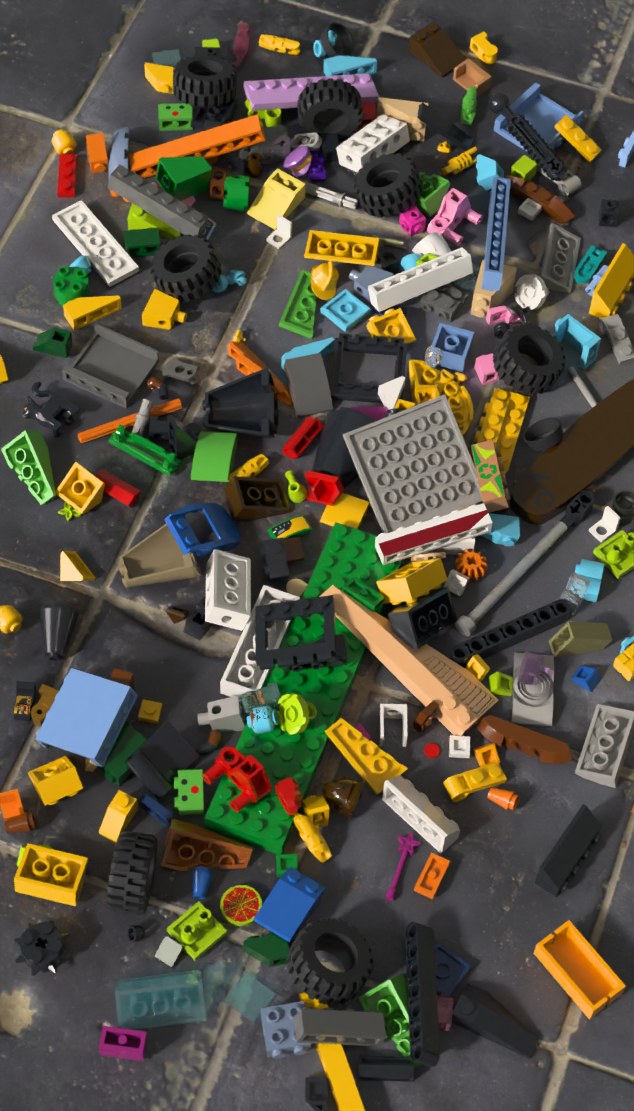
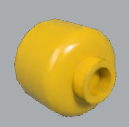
M61 129L53 134L52 144L59 155L72 154L77 144L70 131Z
M1 605L0 630L5 634L19 631L22 626V615L12 605Z

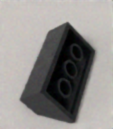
M448 587L429 590V594L417 597V601L406 603L388 613L393 633L412 648L419 649L455 627L457 617Z
M583 804L539 868L535 884L557 897L560 891L564 893L570 883L567 880L571 875L575 876L580 869L579 862L581 859L584 861L587 859L591 852L589 847L592 843L596 845L602 835L599 833L602 825L586 805Z

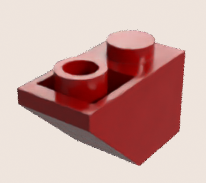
M362 102L363 120L358 128V132L375 120L376 102Z

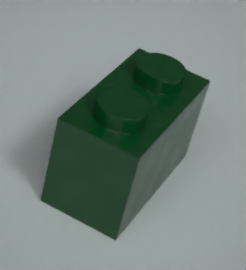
M158 228L123 231L125 251L131 258L154 256L156 251L160 250L161 244Z

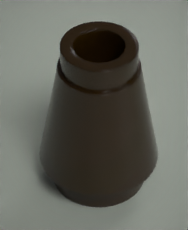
M258 153L250 155L247 166V173L253 178H258L263 173V166Z

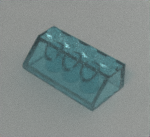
M201 970L114 980L119 1028L137 1030L206 1021Z

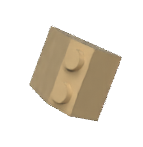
M378 97L377 118L384 114L402 121L408 126L410 140L424 141L426 124L417 118L419 105L422 102Z

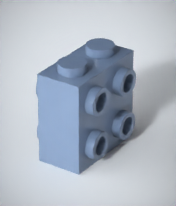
M304 1001L261 1008L260 1015L267 1057L279 1059L285 1057L286 1054L303 1055L311 1050V1043H296L294 1016L301 1008L305 1007Z

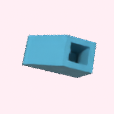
M481 154L477 155L476 168L478 176L476 179L478 184L482 185L487 191L492 189L494 177L504 178V171L495 160Z

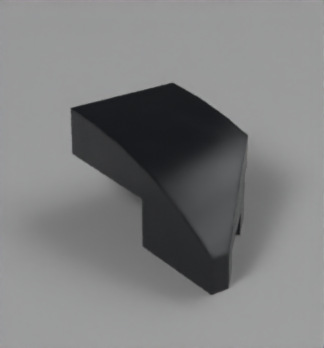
M305 1078V1101L314 1111H327L328 1078Z

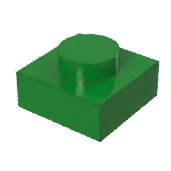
M276 854L277 877H281L289 867L298 871L297 854Z

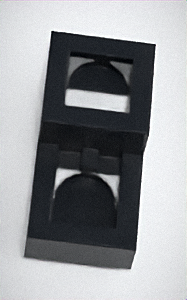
M393 249L378 255L377 258L383 270L394 275L405 271L401 266V259Z

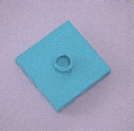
M344 289L321 307L320 312L343 331L347 332L370 314L371 309L347 289Z

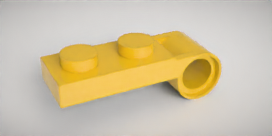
M499 762L453 775L446 779L443 784L452 801L458 802L466 798L469 793L503 784L507 778Z

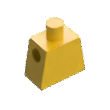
M154 289L142 313L143 326L168 330L172 329L175 321L185 323L187 313L180 311L178 299Z

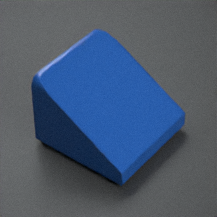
M581 665L571 680L587 691L592 692L600 682L601 676L597 669Z

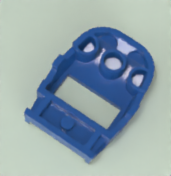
M216 503L190 504L170 513L164 519L184 555L196 553L198 557H205L207 554H212L214 549L231 551L238 546L241 540L240 532L228 512ZM203 511L219 540L200 544L185 514Z

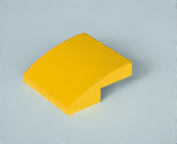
M342 493L334 506H326L320 522L330 526H334L335 522L359 529L370 502Z

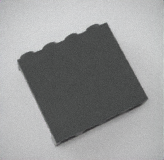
M95 324V333L71 366L65 365L63 367V380L127 409L159 363V351L153 347L141 344L137 340H132L122 333L114 332L106 326Z

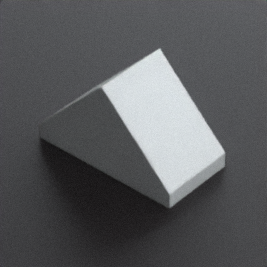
M401 376L379 385L378 395L384 407H387L388 413L389 409H393L397 399L400 398L405 386L406 377Z

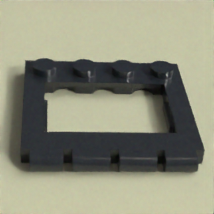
M339 333V338H335L330 391L331 399L382 403L378 395L379 385L364 386L360 383L352 385L341 382L344 364L343 353L345 351L397 356L394 378L405 377L407 343H404V338L391 337V342H388V337L373 336V341H370V335L356 334L355 339H352V334ZM404 388L399 398L403 400Z
M333 595L255 606V661L257 666H260V670L274 669L275 664H278V668L295 666V661L298 662V665L315 663V658L318 659V662L333 660V655H336L335 602ZM317 613L321 616L324 615L323 630L325 642L267 650V623H271L276 619L287 621L297 616L308 618L312 614Z

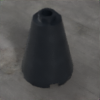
M50 604V608H45V605L40 607L44 654L48 656L49 660L58 661L65 656L79 618L78 609L74 612L72 611L73 607L62 604Z

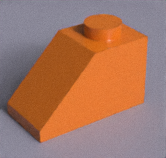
M103 132L86 135L88 160L92 174L108 171V158Z

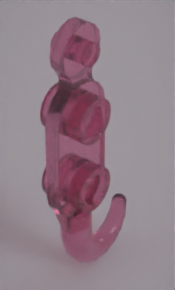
M240 23L238 25L239 32L234 38L233 52L236 61L232 64L235 67L241 65L243 58L248 53L249 35L247 32L249 31V25L247 23Z

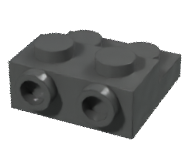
M445 284L426 292L421 298L420 308L451 323L468 299V294Z

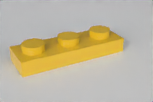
M567 114L554 126L588 162H591L602 150Z

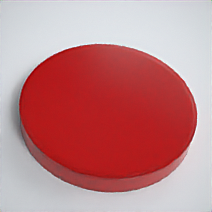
M433 743L427 744L424 748V754L428 758H436L440 753L439 747Z

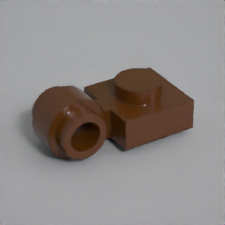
M435 700L426 706L414 719L413 726L417 731H426L432 725V721L437 715L435 711L440 706Z

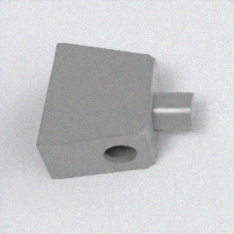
M238 696L209 702L207 704L208 712L197 714L199 725L210 724L212 730H219L220 732L243 731L246 725L245 711Z

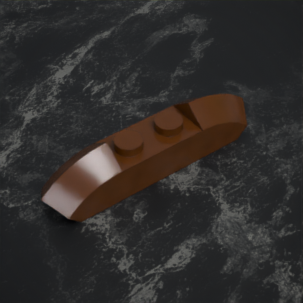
M504 175V178L511 179L510 196L523 203L529 198L542 206L540 212L560 224L566 223L575 217L573 209L560 197L523 177Z
M492 715L484 717L476 724V727L484 737L500 747L502 744L506 745L511 750L522 751L530 757L540 758L539 761L549 764H564L573 761L571 750L565 742Z

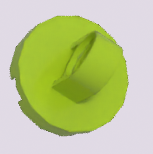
M286 694L278 701V704H280L279 711H276L278 724L283 731L289 732L290 735L302 733L307 728L308 722L315 718L317 714L315 706L310 702H305L304 698L299 694Z

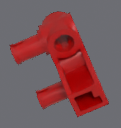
M233 746L223 748L219 756L215 758V765L202 774L203 779L209 785L222 774H225L243 792L230 802L231 808L236 813H239L250 802L257 803L272 790L264 767L252 755L244 757Z

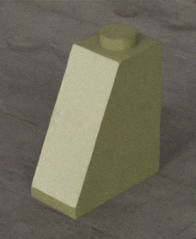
M568 621L548 642L554 658L603 650L612 641V637L607 623Z

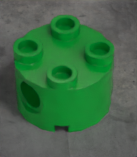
M226 176L224 190L227 193H225L224 208L248 211L250 176Z
M66 266L59 268L53 278L55 299L58 300L61 306L77 298L90 297L89 280L84 269Z

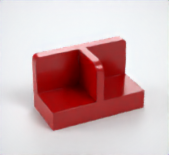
M309 470L305 474L309 484L307 488L308 495L305 500L334 506L344 491L339 477Z

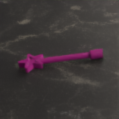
M412 832L407 838L398 836V841L401 843L398 852L403 851L392 885L386 895V899L389 901H393L396 895V887L407 854L409 853L412 856L413 848L420 847V842L413 840Z

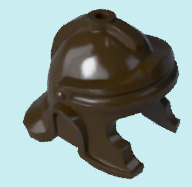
M341 776L340 779L324 783L322 791L325 794L324 797L331 811L336 809V811L343 813L352 820L354 814L351 813V810L354 811L358 800L361 799L366 781L357 782L351 778L346 780L345 776Z

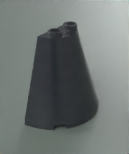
M264 368L206 392L205 400L202 401L203 409L206 411L205 416L202 417L203 426L251 436L274 438L275 435L273 434H277L279 410L277 393L275 394V390L272 387L275 384L269 368Z
M340 407L339 410L335 408L330 410L325 418L311 471L339 477L343 488L348 486L359 477L343 434L375 421L366 414L347 407Z

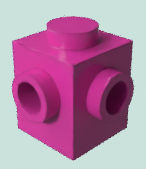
M413 205L407 211L400 212L399 223L403 231L407 232L411 237L425 230L426 218Z

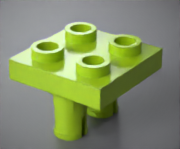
M623 530L596 547L593 551L596 557L617 579L634 569V533L631 532L627 535Z
M199 901L167 928V932L184 946V950L194 961L199 959L227 934V930L213 917L210 910L206 909Z

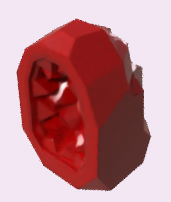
M289 777L278 782L275 790L287 814L294 815L297 814L301 807L300 800L302 795L295 778Z

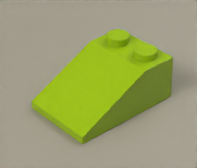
M131 204L127 218L128 230L158 228L160 237L176 239V237L181 236V232L135 204Z

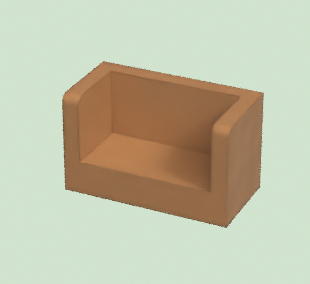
M468 58L454 68L453 80L466 90L474 86L478 97L490 88L492 76Z

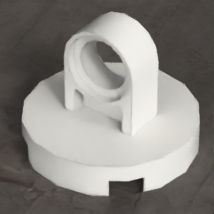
M535 274L522 276L515 286L517 287L515 299L523 309L526 306L530 310L538 309L549 295V290L544 281Z

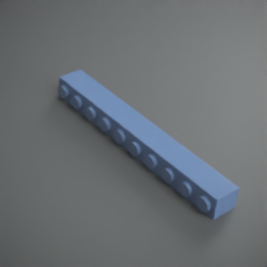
M494 177L492 183L481 288L488 291H500L511 181L508 178Z

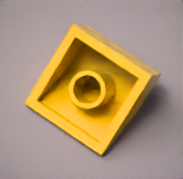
M66 756L28 772L44 805H53L59 802L61 798L73 796L83 789L75 766Z

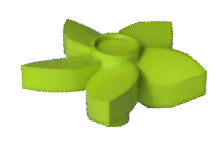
M66 501L64 502V509L58 511V514H66L68 522L72 516H81L80 512Z

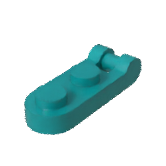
M591 245L575 270V281L580 284L589 283L602 262L606 259L608 251H601L597 249V246Z

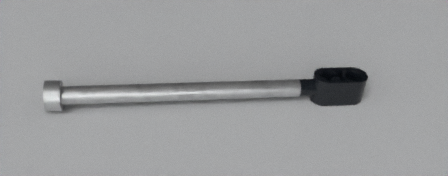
M587 490L581 491L567 505L565 516L468 616L463 615L455 622V626L461 634L469 637L476 630L475 624L570 526H578L589 515L595 501V496L592 492Z

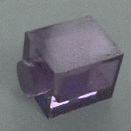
M525 651L517 680L526 685H537L544 656Z

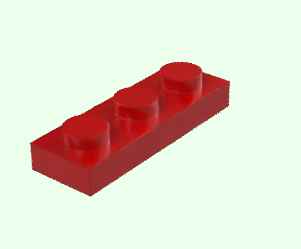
M60 154L58 198H75L77 154Z

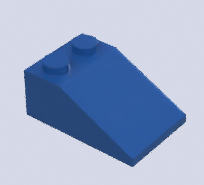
M289 867L280 877L253 921L290 942L319 906L326 887Z

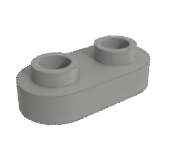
M315 132L297 134L291 140V147L294 150L301 146H307L309 151H314L322 144V138Z

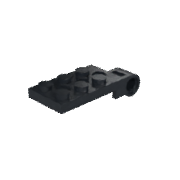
M235 96L229 103L222 104L219 107L201 108L198 106L191 120V127L206 131L228 124L238 103V96Z

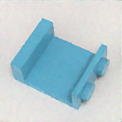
M569 314L564 318H559L555 323L553 336L557 338L558 344L565 340L582 353L579 367L585 370L596 360L601 338Z

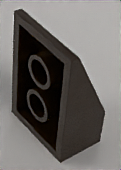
M431 22L409 38L408 51L442 78L465 61V58L445 30L434 22Z
M233 476L224 487L232 521H253L291 512L282 479Z

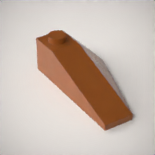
M172 819L160 866L178 871H188V869H195V867L247 868L253 848L197 825Z

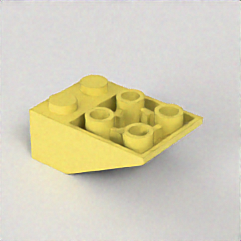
M277 168L266 180L247 214L276 229L277 216L280 214L287 218L305 198V183Z

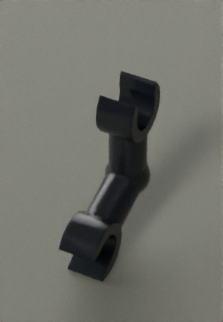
M526 306L524 309L525 313H523L521 307H519L517 314L522 318L524 326L526 324L532 325L528 315L530 308Z

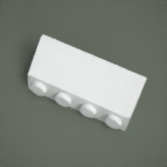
M397 776L384 782L382 800L441 854L459 838L460 829L457 823L444 816L443 811L438 806H433L424 793H419L414 788L411 781L404 779L402 776Z

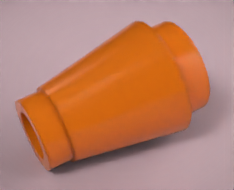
M491 787L487 798L508 811L510 809L514 811L520 796L515 791Z

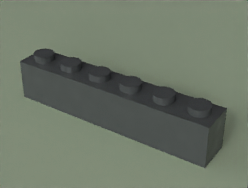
M120 164L110 174L107 188L184 235L201 236L205 231L208 217Z

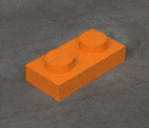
M431 852L414 887V891L433 899L449 867L450 861Z

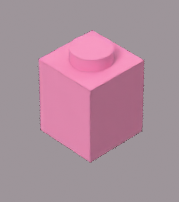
M493 353L477 357L475 371L482 385L499 381L498 371L496 372L494 368Z

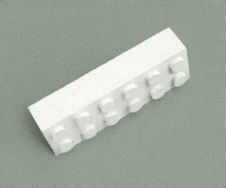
M263 585L251 616L246 623L221 679V694L230 697L238 696L244 702H246L244 695L255 694L256 698H258L256 691L262 689L270 669L260 670V666H257L255 661V606L300 600V597ZM276 619L271 623H267V650L280 648L292 619L287 621Z

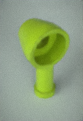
M287 471L285 476L290 483L288 487L289 498L295 503H300L306 499L308 495L307 489L302 484L297 483L294 471Z

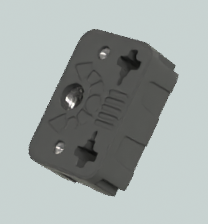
M277 125L263 128L266 141L237 149L238 158L244 161V168H247L252 153L260 155L262 165L285 160L290 154L291 145L286 126Z

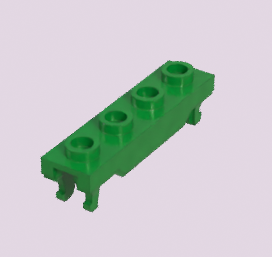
M121 424L118 426L117 431L113 432L114 436L109 438V443L169 477L172 476L181 464V460L177 459L174 453L168 454L165 449L136 433L126 431Z

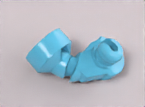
M329 30V41L333 47L337 40V35L333 34L334 31ZM316 40L313 46L314 54L316 57H324L326 52L322 47L321 40Z
M230 270L226 276L221 274L213 291L216 293L226 290L227 285L238 283L239 286L245 285L247 282L245 278L246 273L240 270Z

